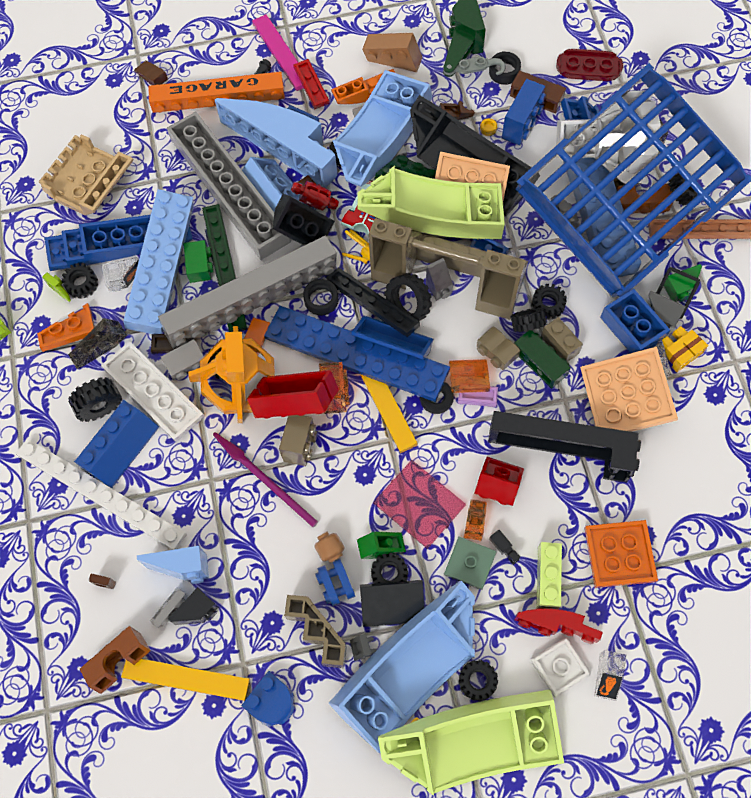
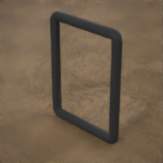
M669 267L660 283L657 294H660L671 271L696 281L680 317L682 319L700 284V279Z

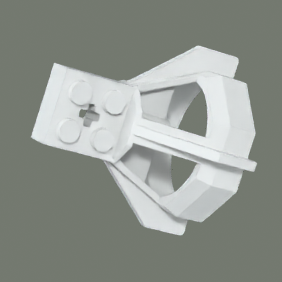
M646 90L628 91L622 98L630 105ZM650 96L634 111L642 119L656 107L654 101H651ZM617 103L611 106L578 136L579 140H576V143L572 141L564 149L566 153L572 157L623 111ZM658 115L647 124L653 133L661 127ZM627 117L582 158H595L597 160L635 126V123ZM591 119L557 120L556 145L564 138L570 139L575 132ZM639 131L602 165L609 172L613 171L647 140V137L642 131ZM652 145L616 178L626 184L658 155L659 150ZM645 177L639 183H644Z

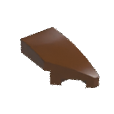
M459 101L458 104L440 103L439 105L440 108L458 120L472 117L475 114L474 110H468L464 107L462 101Z

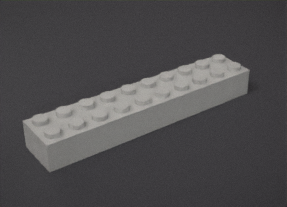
M196 111L167 127L172 143L260 260L291 243L289 237L273 230L274 211Z
M325 235L158 316L163 332L173 349L193 339H200L204 334L216 331L226 323L236 321L242 314L249 315L254 309L260 306L265 307L272 300L281 299L287 293L297 291L303 285L323 275H330L336 269L337 252Z

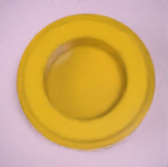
M490 118L484 119L480 124L481 133L485 136L494 135L497 131V122Z

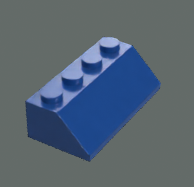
M123 400L74 462L82 470L108 487L113 488L158 430L159 426L139 409Z

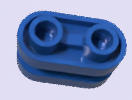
M340 559L333 561L335 568L327 571L324 565L317 568L318 573H315L319 585L324 584L326 589L323 595L327 604L331 603L332 606L340 604L338 597L346 594L348 600L356 597ZM338 575L342 587L334 589L330 578Z

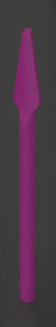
M213 433V436L232 459L240 461L312 527L317 525L318 521L244 456L243 450L218 433Z

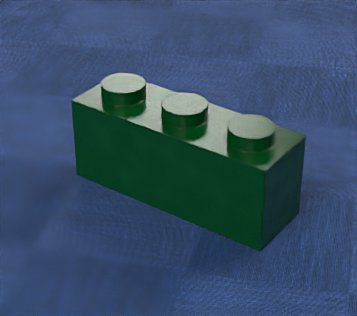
M528 330V332L514 342L520 349L519 358L551 389L568 376L571 369L569 363L564 358H560L554 348L547 345L538 333Z

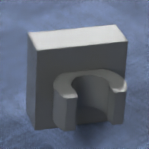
M362 634L350 640L354 661L362 660L376 652V649H370L369 642L374 640L373 637L367 638V634Z

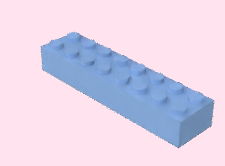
M157 189L123 320L125 329L149 334H163L158 316L169 310L184 248L183 243L186 240L194 207L193 197Z

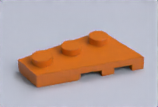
M88 303L83 305V309L77 313H70L68 318L62 322H55L37 333L42 352L97 335L91 308Z

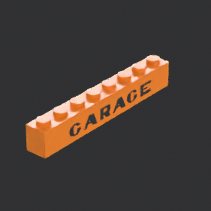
M282 72L148 86L149 104L153 113L216 106V98L259 102L285 99Z

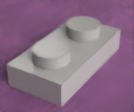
M176 588L150 620L151 623L158 628L161 625L165 626L169 621L168 618L171 616L172 610L174 608L178 609L184 602L183 596L185 593Z

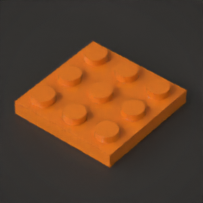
M646 520L584 527L595 588L658 581Z

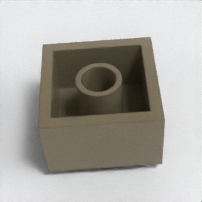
M304 415L288 416L279 446L283 462L306 466L307 460H311L313 453L311 445L312 442H316L318 433L315 431L316 425L313 423L312 417Z

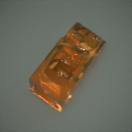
M470 499L464 538L482 541L487 502Z

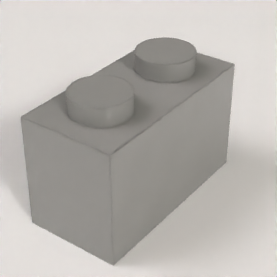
M193 339L161 356V359L172 379L181 380L188 375L189 371L200 368V360L204 356Z

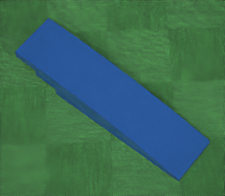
M151 214L79 224L78 229L61 231L62 235L44 237L49 270L68 269L71 265L76 267V263H79L80 266L82 263L91 265L141 254ZM190 225L185 243L193 241Z

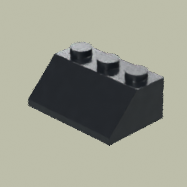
M283 193L274 211L273 230L305 246L325 235L328 236L335 221Z

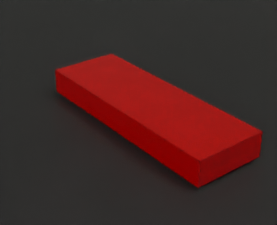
M309 59L293 64V68L314 110L330 104V100Z

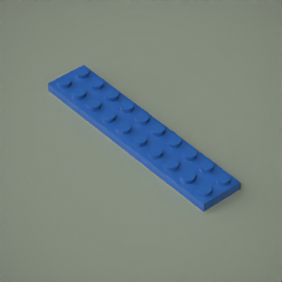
M281 305L264 335L266 340L436 402L450 371V366L427 358L423 360L353 336L350 330Z

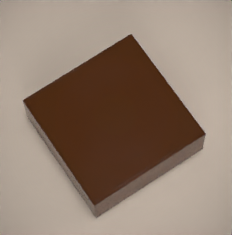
M92 573L89 577V582L96 586L114 589L116 582L109 577Z

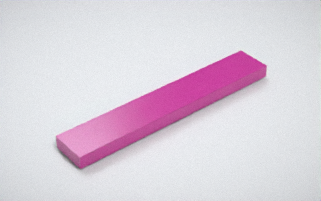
M267 14L252 20L253 26L295 90L303 89L293 68V64L298 63V61Z

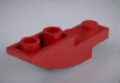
M532 609L518 612L514 618L515 621H518L519 626L530 629L531 626L538 629V633L549 637L550 635H555L559 628L561 633L573 636L575 634L582 637V641L593 644L594 642H599L603 634L602 631L584 625L585 616L565 610Z

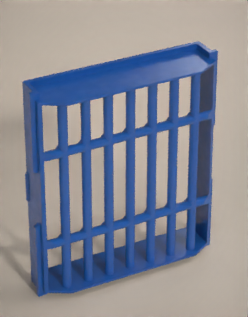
M650 63L601 105V111L575 132L570 139L564 138L516 181L519 184L516 190L612 298L616 296L620 298L629 292L669 256L668 251L700 222L705 223L751 182V176L749 174L746 175L737 158L666 78L653 70L654 67ZM642 80L648 89L629 105L622 97ZM654 94L661 102L641 119L634 110ZM617 103L623 111L570 157L564 149L611 106ZM667 108L673 117L653 133L647 124ZM629 117L635 123V126L583 171L576 162L624 119ZM679 122L685 128V131L666 147L659 138ZM639 131H642L647 140L595 185L589 176ZM692 136L698 145L678 161L672 152ZM654 145L660 151V154L610 199H607L601 191L649 147ZM704 150L710 159L691 175L684 166ZM557 155L565 162L540 186L537 187L529 181ZM664 159H667L672 168L627 209L620 213L614 204ZM717 164L723 173L703 189L697 180L712 166ZM571 169L577 178L550 201L543 192L566 171ZM679 173L685 181L633 228L626 219L674 175ZM729 178L734 185L715 202L709 194ZM581 183H584L589 192L563 215L556 206ZM689 187H692L697 196L652 237L645 241L639 232ZM596 197L602 206L575 229L568 220ZM704 201L709 208L656 254L651 247L700 202ZM606 211H609L614 220L588 243L581 234ZM621 225L627 234L600 257L593 248ZM633 239L639 245V248L613 271L606 262ZM646 253L651 260L622 285L618 276Z

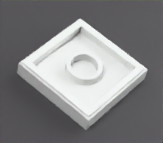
M567 637L531 659V662L554 698L591 675Z

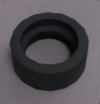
M506 51L495 54L492 58L501 59L505 64L514 67L515 70L496 75L498 70L495 67L497 65H492L489 67L491 79L502 85L513 83L519 70H521L519 57L514 53Z
M313 280L308 283L303 292L305 306L314 315H327L337 307L339 301L337 288L329 280ZM323 289L331 293V300L324 305H316L310 300L311 294L317 290Z

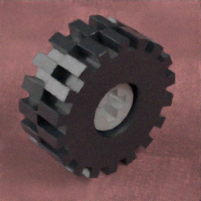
M100 377L97 380H90L89 383H83V386L75 388L76 391H72L71 396L68 398L76 418L82 422L84 420L89 422L91 419L95 421L99 417L100 419L103 418L105 414H110L111 410H116L117 406L121 404L120 401H122V396L114 381L107 377L104 379Z

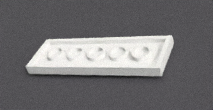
M130 341L101 365L175 442L205 417Z

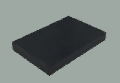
M422 580L360 585L363 627L406 624L424 609Z

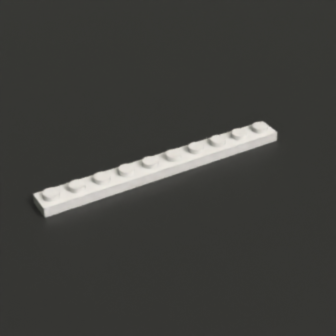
M28 438L16 452V455L172 550L178 549L187 535L182 530Z

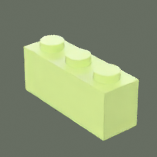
M541 542L538 546L536 609H559L561 607L562 543Z

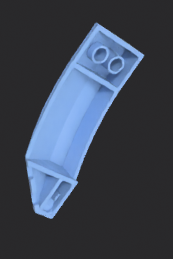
M387 70L384 71L362 109L347 128L333 140L347 182L362 187L393 159L413 131L410 109L419 95L429 101L432 99L430 84Z
M462 581L457 582L427 605L391 636L356 671L329 702L338 715L378 753H381L378 736L404 726L410 717L444 682L471 658H475V649H473V636H475L473 605H475V596Z

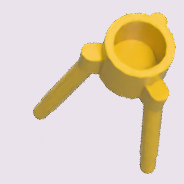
M345 230L348 236L363 246L360 252L363 256L360 257L344 252L342 256L367 264L370 261L369 243L354 230Z

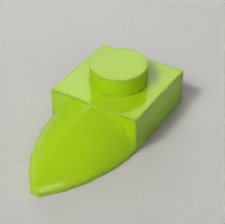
M48 272L42 276L51 289L68 302L71 301L69 294L62 287V281L56 275L52 276Z

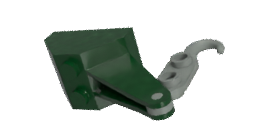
M458 0L452 7V15L449 16L451 26L449 28V37L452 40L443 66V74L446 77H452L456 72L460 74L480 72L492 65H499L501 67V70L496 72V75L502 74L506 69V65L501 59H488L484 57L466 59L470 53H483L486 28L477 0Z

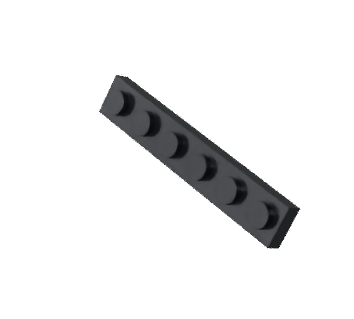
M339 267L326 277V280L332 282L338 291L407 338L420 327V321Z

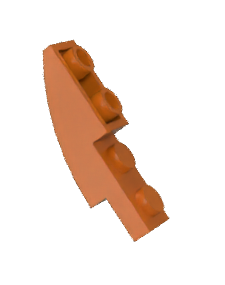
M383 73L367 80H363L360 77L331 89L337 104L366 102Z

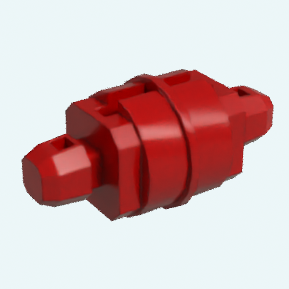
M306 181L304 186L298 182L292 184L291 191L297 195L300 194L299 201L309 205V207L322 211L326 206L330 209L338 207L339 201L333 197L330 198L331 191L320 184L317 185Z

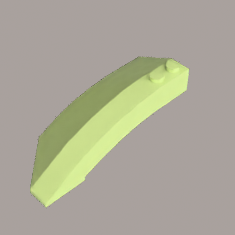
M550 690L505 696L460 706L421 718L378 736L382 760L401 770L400 773L413 782H418L424 786L433 796L434 793L477 779L522 769L564 763L555 704Z

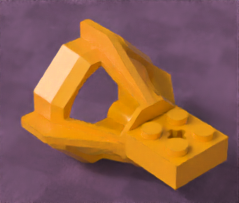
M233 326V332H225V339H220L200 360V368L188 372L190 382H201V394L224 414H237L238 423H243L242 413H253L248 401L245 399V384L258 372L265 376H275L274 358L252 338H242V332H238V326ZM252 349L258 351L266 359V361L258 357V354ZM219 350H221V351L215 356V359H213L211 362L208 363L209 359H210L216 352H218ZM217 373L229 385L231 384L232 402L216 395L207 380Z

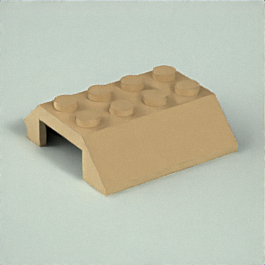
M81 134L79 138L75 135L68 143L69 147L66 146L58 156L62 163L56 159L48 169L52 176L46 172L39 180L42 190L56 202L83 215L95 213L133 162V158L119 151L113 156L94 147L89 137Z

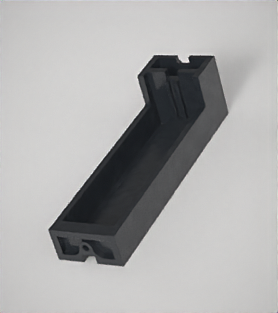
M498 411L493 412L488 443L603 460V479L627 483L630 477L634 476V472L639 469L640 461L637 459V452L640 451L641 440H638V433Z

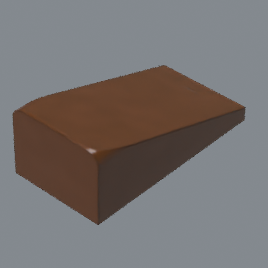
M146 60L134 69V72L150 85H160L168 80L167 74L163 69Z

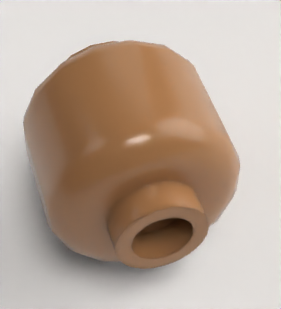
M327 531L317 537L319 541L315 543L314 547L322 561L331 563L343 556L342 552L345 547L336 533L329 535Z

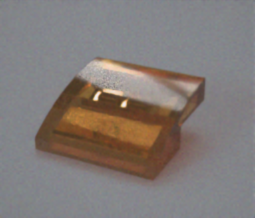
M486 359L449 361L451 393L490 392Z

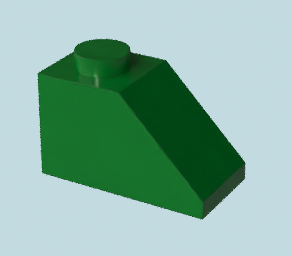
M699 264L682 271L698 278L702 266ZM674 273L668 276L664 288L671 300L683 302L689 298L696 281Z
M371 532L357 539L361 559H376L378 556L382 557V554L385 553L386 555H389V553L396 555L406 552L401 532Z

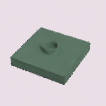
M458 536L444 575L483 590L497 551Z

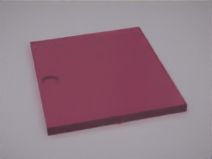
M413 460L405 466L395 479L391 480V483L373 502L374 505L426 549L449 527V524L466 506L461 499Z

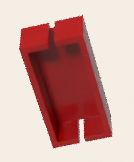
M331 370L267 376L260 380L256 386L257 389L251 392L247 401L255 418L268 419L278 416L325 413L339 389Z

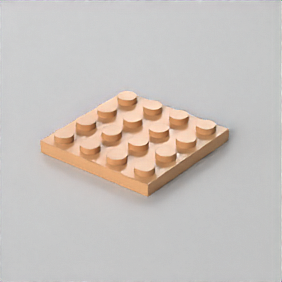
M440 152L435 179L464 183H501L502 200H504L510 166Z
M657 347L580 367L594 422L597 427L633 432L678 420Z

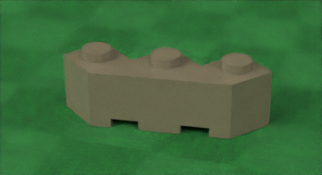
M287 595L284 616L287 620L305 622L303 641L305 643L324 645L322 665L324 667L345 668L347 649L345 642L309 597Z

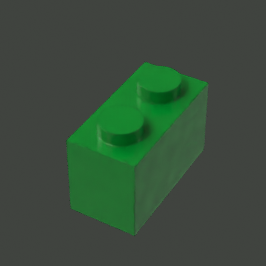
M205 240L183 243L186 275L189 282L195 283L211 280V273H214L212 262H209V258L212 257L210 246L207 247Z

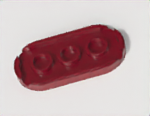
M567 49L557 57L556 68L562 76L569 79L612 81L621 75L623 61L617 57V54L610 51Z

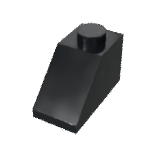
M197 587L168 620L174 625L205 623L217 614L216 610L219 607Z

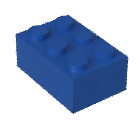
M529 79L525 80L505 115L502 139L519 146L523 140H527L530 127H534L537 120L536 116L540 115L544 108V105H542L546 97L544 85Z
M635 289L630 290L604 307L600 316L630 353L654 348L670 332L667 325Z

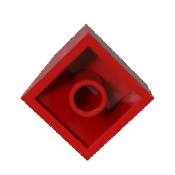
M486 457L474 494L485 499L496 500L502 505L513 506L524 468Z

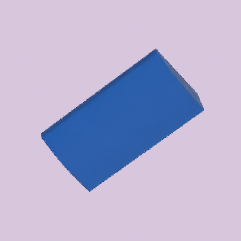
M365 315L351 332L353 336L423 360L429 355L434 340L415 332L407 338L387 323Z

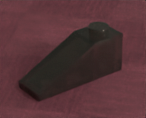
M103 318L68 355L76 369H80L115 348L127 334L119 321Z

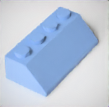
M249 158L242 171L273 211H275L283 193L299 201L300 194L297 195L291 191L293 182L274 159Z

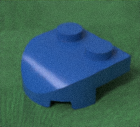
M581 96L579 100L564 98L560 102L565 120L592 119L600 111L596 105L592 106L588 102L589 98Z
M268 671L241 706L265 726L282 725L294 712V693Z

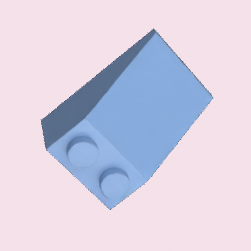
M200 546L137 555V560L146 568L191 582L192 584L202 583L204 579H209L207 554Z

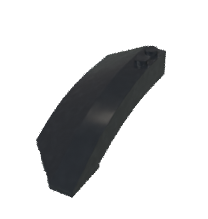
M421 95L418 96L410 109L417 157L435 170L437 169L440 152L510 166L503 200L504 215L507 216L523 199L516 190V187L519 185L516 181L532 167L478 134L447 113V111ZM537 173L529 181L535 184L540 174Z

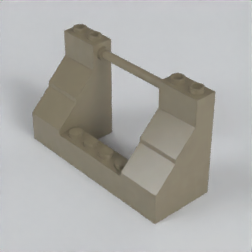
M377 218L374 219L369 231L371 280L388 284L392 278L399 275L412 274L416 260L431 264L443 258L448 269L480 277L475 310L511 320L510 316L513 314L528 261L487 249V251L440 239L423 234V232L414 231L410 227ZM401 285L400 288L406 290L407 286Z

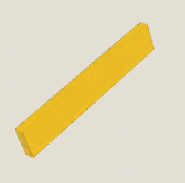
M360 374L399 452L402 453L417 446L418 443L387 384Z
M141 659L135 665L125 660L121 678L242 701L246 700L250 679L145 659Z

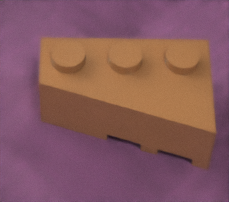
M413 33L368 34L362 48L369 62L418 72L423 58Z

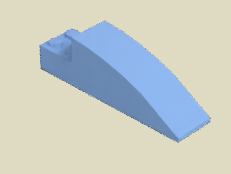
M225 98L215 99L221 123L305 177L309 175L317 185L320 184L324 188L337 177L336 156L332 150L323 147L320 122L293 110L264 102Z

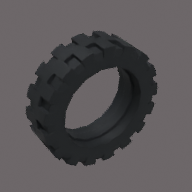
M411 273L392 278L385 287L384 296H386V299L418 321L426 318V315L430 313L429 308L432 307V302L430 301L432 296L428 291V285L424 284V280L418 278L416 274L411 275ZM401 285L410 287L416 296L417 307L414 313L407 311L401 304L399 299Z

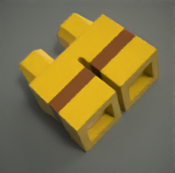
M682 326L672 333L677 340L676 342H673L666 336L659 343V346L664 351L662 357L668 358L673 364L672 368L676 373L702 355L709 346L693 330L687 332Z

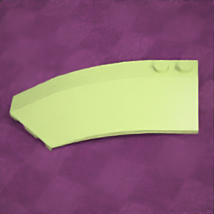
M395 166L389 169V173L384 176L381 175L371 182V186L367 189H362L358 192V210L388 222L410 227L414 231L455 238L502 239L505 222L501 183L444 181L395 169Z

